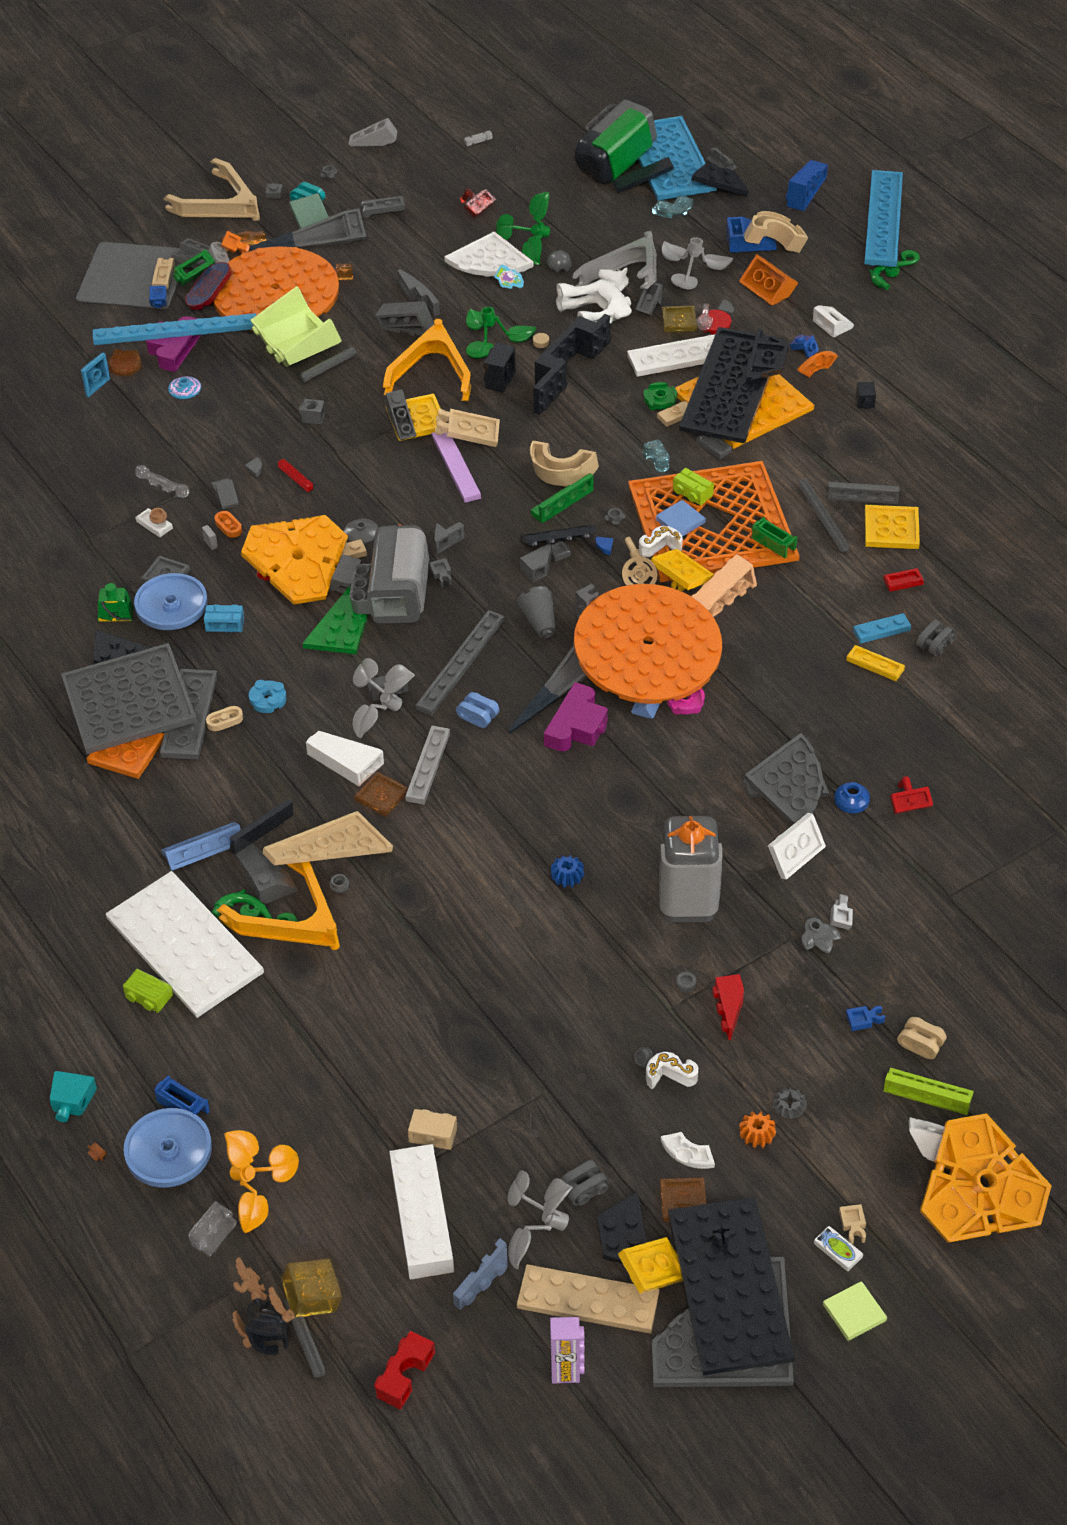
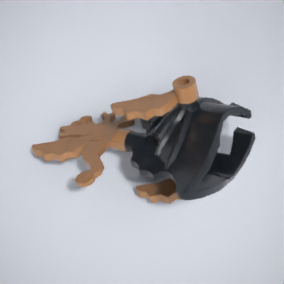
M238 1257L236 1259V1268L244 1282H242L241 1286L238 1282H234L233 1286L241 1293L246 1292V1290L250 1291L252 1303L248 1304L247 1316L250 1319V1323L247 1325L244 1324L237 1311L233 1312L235 1328L245 1338L243 1339V1344L246 1348L253 1346L256 1351L262 1354L277 1355L278 1346L265 1347L264 1341L283 1340L284 1348H288L289 1339L287 1337L286 1323L294 1319L295 1315L292 1310H286L283 1307L282 1301L277 1296L273 1287L269 1288L270 1300L262 1305V1300L267 1299V1295L262 1292L265 1290L264 1285L258 1284L259 1276L256 1275L251 1267L246 1268L241 1258Z

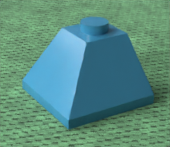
M103 352L81 369L87 397L91 396L110 380L106 355Z

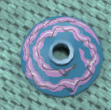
M189 376L176 378L168 386L170 395L177 399L195 397L201 390L199 380Z

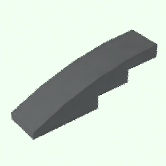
M401 269L397 270L398 283L410 301L417 300V302L425 301L433 316L440 315L439 301L433 293L410 274Z

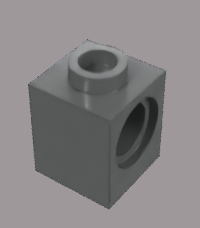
M304 399L303 405L299 407L302 423H323L326 414L324 401Z

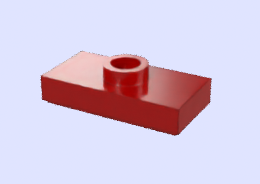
M918 568L886 574L883 577L889 592L924 584V579Z

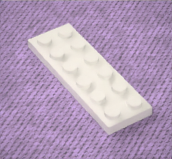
M715 334L627 351V356L637 377L701 365L705 362Z

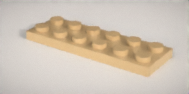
M527 1264L518 1297L517 1309L560 1317H579L581 1321L651 1334L660 1289L639 1294L634 1284Z

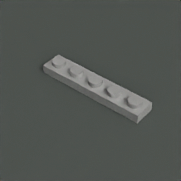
M431 726L405 796L407 802L425 805L450 736V729Z

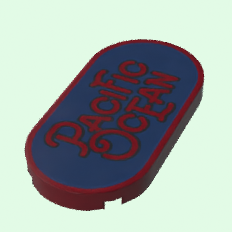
M217 262L204 270L185 298V302L191 310H200L203 308L202 306H209L215 300L232 275V270L228 263Z

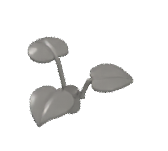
M697 237L690 239L687 250L669 244L666 241L662 245L663 256L671 261L685 259L688 256V252L690 253L691 258L687 275L674 274L671 277L672 284L683 289H693L698 284L697 278L689 276L694 257H698L701 254L703 262H707L706 265L709 268L716 270L727 268L733 258L713 254L704 255L703 240Z
M370 658L364 659L355 670L353 683L357 687H364L369 682L382 693L380 696L382 705L371 704L370 707L362 705L356 711L353 717V729L359 738H362L364 733L376 722L378 718V710L376 708L384 710L389 708L394 712L400 709L402 699L394 693L415 676L414 673L403 665H395L388 671L385 677L384 690L372 681V678L378 673V665L374 660Z
M520 1170L516 1179L511 1184L507 1197L508 1203L511 1206H516L521 1198L544 1211L542 1221L545 1223V1225L525 1226L524 1229L518 1228L513 1234L509 1243L508 1256L514 1268L518 1269L519 1263L529 1247L531 1241V1232L529 1230L550 1231L551 1228L563 1231L566 1228L569 1215L556 1210V1208L573 1187L563 1180L556 1178L550 1183L545 1193L544 1206L524 1194L529 1186V1175L527 1172Z

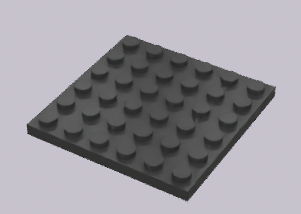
M169 643L61 674L86 754L197 722L194 709Z

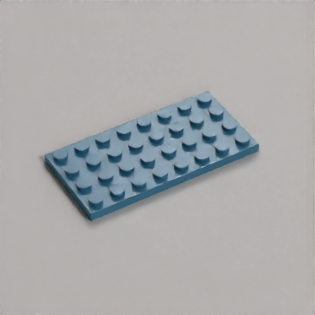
M678 116L654 120L657 138L652 142L651 148L638 159L640 165L643 168L669 157L674 166V170L648 180L656 199L665 200L716 191V187L691 180L693 173L701 168L705 161L683 117Z

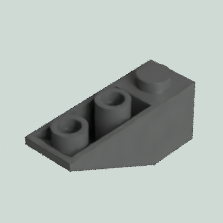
M403 390L386 393L385 404L399 439L416 437Z

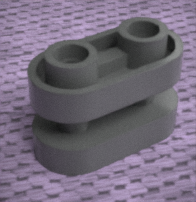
M935 619L919 635L916 646L923 650L929 646L928 652L934 656L941 655L945 651L946 646L954 642L956 638L955 629L949 626L942 629L943 623Z
M593 1160L581 1164L561 1178V1180L573 1187L568 1198L574 1205H584L590 1198L597 1194L601 1195L608 1189L609 1179L604 1173H598L599 1167Z

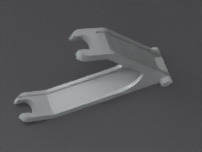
M652 231L645 232V237L583 264L573 274V279L580 278V282L576 286H586L593 280L598 279V273L601 269H620L631 263L643 261L646 262V266L638 272L637 277H645V282L640 289H648L657 280V253L654 247Z

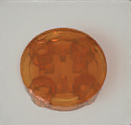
M116 349L108 360L109 370L118 376L132 375L139 371L142 366L141 357L137 350L122 351Z

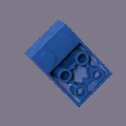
M727 217L726 235L729 252L777 250L775 239L763 236L759 244L745 241L744 233L751 222L750 219L745 217Z

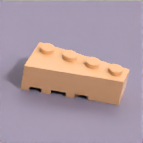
M736 554L691 597L699 601L713 617L722 611L724 605H731L735 597L738 595L742 597L747 593L746 589L749 587L753 589L757 586L753 565Z

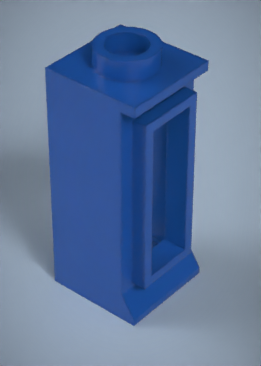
M170 1076L160 1081L154 1090L157 1102L166 1108L184 1109L192 1112L193 1115H197L200 1110L206 1114L210 1112L207 1099L201 1098L172 1080ZM171 1091L192 1103L191 1106H188L169 1093Z

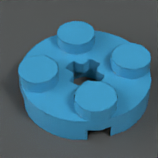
M258 680L249 691L250 704L256 711L261 713L274 712V709L278 707L280 709L286 703V691L281 682Z

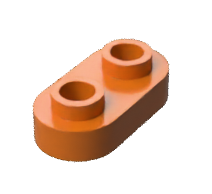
M220 511L215 515L216 526L226 536L236 538L242 534L241 523L230 512Z

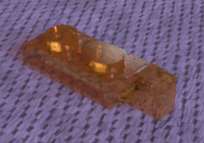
M250 230L235 234L242 237L240 242L249 246L266 241L264 230L259 232H252Z

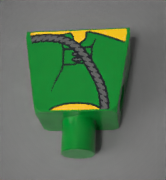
M108 583L105 585V588L100 589L98 622L133 620L134 606L125 588H116L115 584Z

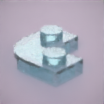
M679 195L673 204L658 200L653 207L652 214L667 218H673V215L679 214L684 216L693 205V199Z

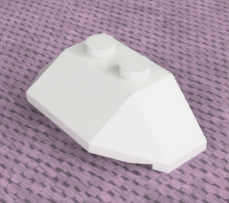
M910 1117L909 1132L922 1155L934 1162L944 1126Z

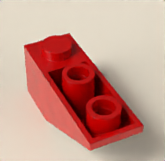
M740 974L716 977L715 986H712L713 998H717L718 1001L716 1003L717 1014L722 1016L721 1029L723 1033L726 1032L728 1040L732 1038L744 1000V988Z

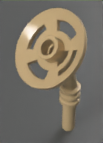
M631 537L625 538V543L630 550L631 559L625 563L622 570L625 584L634 585L629 580V576L637 584H644V581L651 576L653 579L649 584H655L658 577L656 566L651 560L640 555L639 549L636 548ZM643 561L648 563L651 566L652 570L649 568L647 564L643 563ZM631 563H636L632 570H628Z

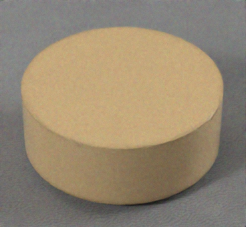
M545 333L534 335L533 345L537 348L547 347L549 345V336Z

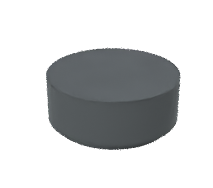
M682 972L676 977V987L679 991L690 993L695 990L697 982L695 975L690 972Z

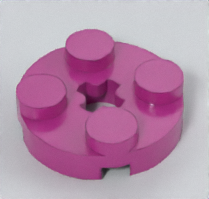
M701 688L687 696V700L683 698L676 701L671 699L667 700V704L674 714H697L704 705L705 694Z

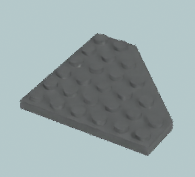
M770 1257L790 1336L784 1257ZM688 1308L682 1314L680 1313L660 1335L658 1334L652 1340L653 1387L793 1386L794 1383L792 1362L703 1376Z

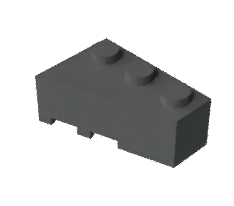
M425 301L382 304L376 314L381 329L398 333L404 331L410 333L411 336H415V334L422 336L434 325Z

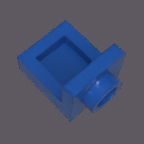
M166 285L150 286L149 302L151 307L161 308L167 306Z
M798 335L790 343L792 350L803 349L806 357H811L819 350L814 335Z

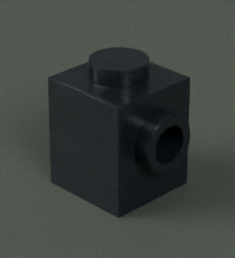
M857 382L856 400L858 408H875L876 391L874 382Z

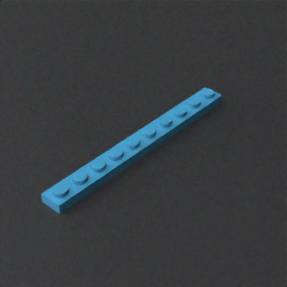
M256 313L99 328L93 330L94 345L250 330L253 327L250 320L256 316Z

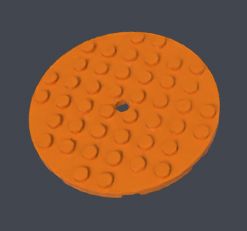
M298 247L257 248L248 253H242L228 262L232 275L213 301V304L222 317L253 313L258 315L297 286L310 310L319 317L323 313H327L338 298V276L328 261L313 252L299 249Z
M634 584L610 590L597 597L584 609L575 628L574 651L579 660V665L586 676L605 692L610 691L619 695L620 699L631 702L660 704L665 700L674 699L676 701L685 698L701 689L710 680L720 663L722 637L714 617L693 597L666 586ZM644 640L650 641L652 644H645Z

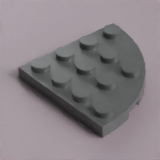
M802 733L787 742L744 776V779L791 825L795 824L807 813L813 814L822 790L820 762L817 760L812 745Z

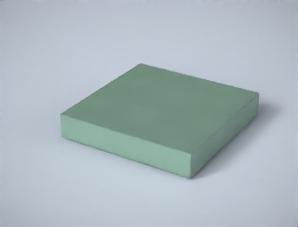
M318 193L289 202L300 229L329 218Z

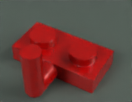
M904 776L897 784L899 788H904L905 791L890 795L894 814L933 806L929 787L912 789L908 776Z

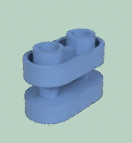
M470 692L464 698V701L456 707V713L460 718L481 728H486L491 719L495 718L500 711L498 704L494 700H490L475 692Z

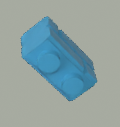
M206 605L204 616L206 632H242L244 624L243 606Z

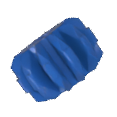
M571 854L569 857L562 855L561 859L555 858L551 866V878L555 881L556 885L563 884L564 888L570 885L573 888L574 883L580 884L581 879L584 877V865L582 862H579L578 857L572 858Z

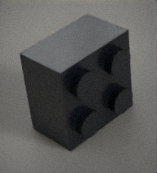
M496 342L494 347L490 349L489 356L483 361V368L485 369L483 381H485L486 389L505 392L516 373L515 346Z

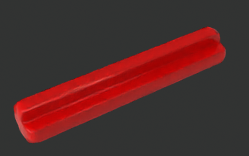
M285 459L278 461V467L305 491L310 492L314 489V484Z

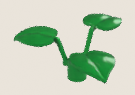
M549 192L536 194L530 201L529 212L531 215H534L533 219L538 223L533 225L532 228L513 225L514 218L509 214L500 216L496 223V233L505 240L511 237L512 228L532 232L534 237L528 238V242L523 244L522 253L532 260L535 265H540L542 250L540 239L547 238L550 234V228L540 221L544 218L547 211Z
M485 307L481 312L470 309L466 318L467 327L478 330L484 326V341L470 343L466 348L467 355L472 358H483L489 355L490 349L494 346L492 343H487V327H492L496 321L512 342L528 340L536 331V327L513 326L507 331L500 322L499 317L495 316L492 307Z

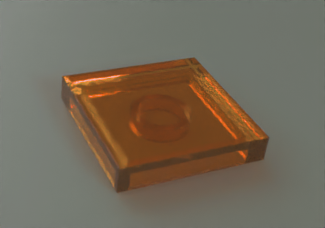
M377 771L354 797L355 801L386 817L406 796L408 787Z
M704 1178L660 1179L663 1222L669 1221V1209L706 1204Z

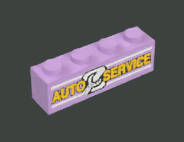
M579 1317L550 1318L552 1383H580V1374H584V1326H579Z

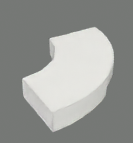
M682 1132L661 1136L663 1147L676 1161L694 1168H714L715 1163L709 1145L700 1146L693 1144L684 1137Z

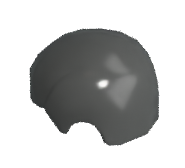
M558 250L552 252L547 257V267L555 270L557 273L561 269L569 271L572 267V261L568 253Z

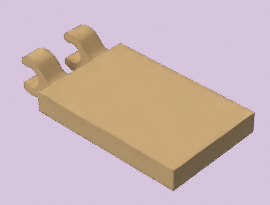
M443 409L438 410L435 434L447 433V437L493 447L497 446L500 419L450 409V412Z

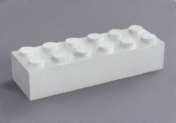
M433 1144L390 1151L391 1168L409 1279L454 1272L453 1256Z

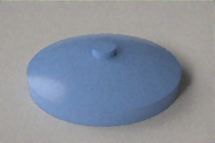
M180 573L163 574L148 580L138 589L134 599L138 618L146 625L160 630H175L191 625L204 614L208 604L207 593L203 584L192 576Z
M178 1108L160 1109L145 1115L132 1126L124 1142L126 1164L134 1177L147 1185L162 1188L178 1186L195 1178L207 1165L212 1151L210 1132L204 1121L197 1115H193L192 1112Z

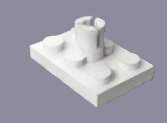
M807 813L783 834L779 835L768 847L780 877L788 879L825 848L826 845L814 815Z

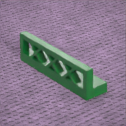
M591 473L587 474L572 485H568L531 509V516L543 524L593 491V475Z

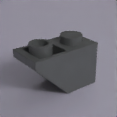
M549 543L520 558V570L532 583L548 575L552 559V545Z

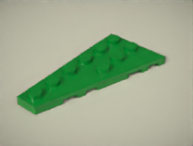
M351 586L347 588L302 643L304 649L357 655L369 614H356L353 612L350 600Z

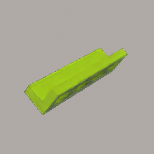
M890 1068L889 1073H887L883 1090L887 1093L964 1115L968 1114L974 1092L894 1068Z

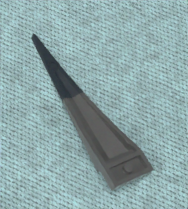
M360 209L346 210L296 231L251 245L248 252L257 248H300L347 244L352 241L366 239Z
M574 645L536 697L509 728V734L567 693L575 682L580 683L587 678L579 665Z

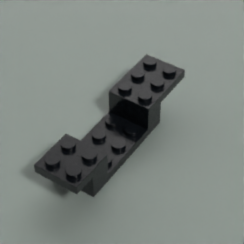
M604 314L597 322L578 316L535 360V386L533 387L535 414L540 415L557 399L562 391H565L567 387L566 364L571 357L578 353L594 359L610 343V315Z

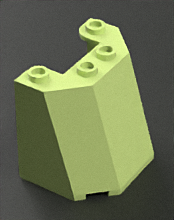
M297 286L250 320L253 325V332L264 341L267 351L271 355L274 354L277 362H282L286 367L335 346L342 341L332 320L328 319L323 323L310 310Z

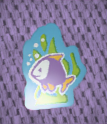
M503 264L494 276L499 280L501 287L512 289V286L521 288L524 284L520 273L509 269Z

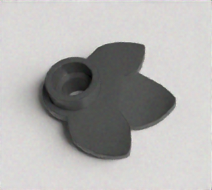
M809 918L804 924L805 932L801 937V941L806 950L816 946L822 952L829 954L833 946V940H839L841 937L834 926L823 924L818 918Z

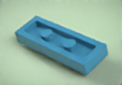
M904 613L853 626V633L860 644L911 631V624Z

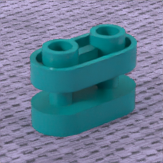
M302 182L290 192V199L294 201L318 193L321 201H323L325 193L315 185Z

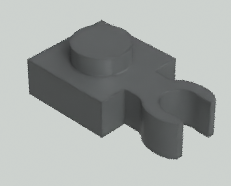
M446 558L429 562V568L434 580L439 579L441 587H444L443 581H448L451 585V569Z

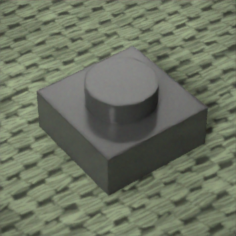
M276 183L267 184L266 198H281L283 185Z

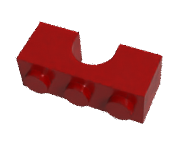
M412 1331L409 1332L406 1338L403 1337L398 1345L397 1353L389 1358L386 1371L383 1375H379L375 1381L376 1397L401 1410L412 1392L411 1380L404 1377L402 1373L408 1368H417L424 1372L435 1355L434 1342Z

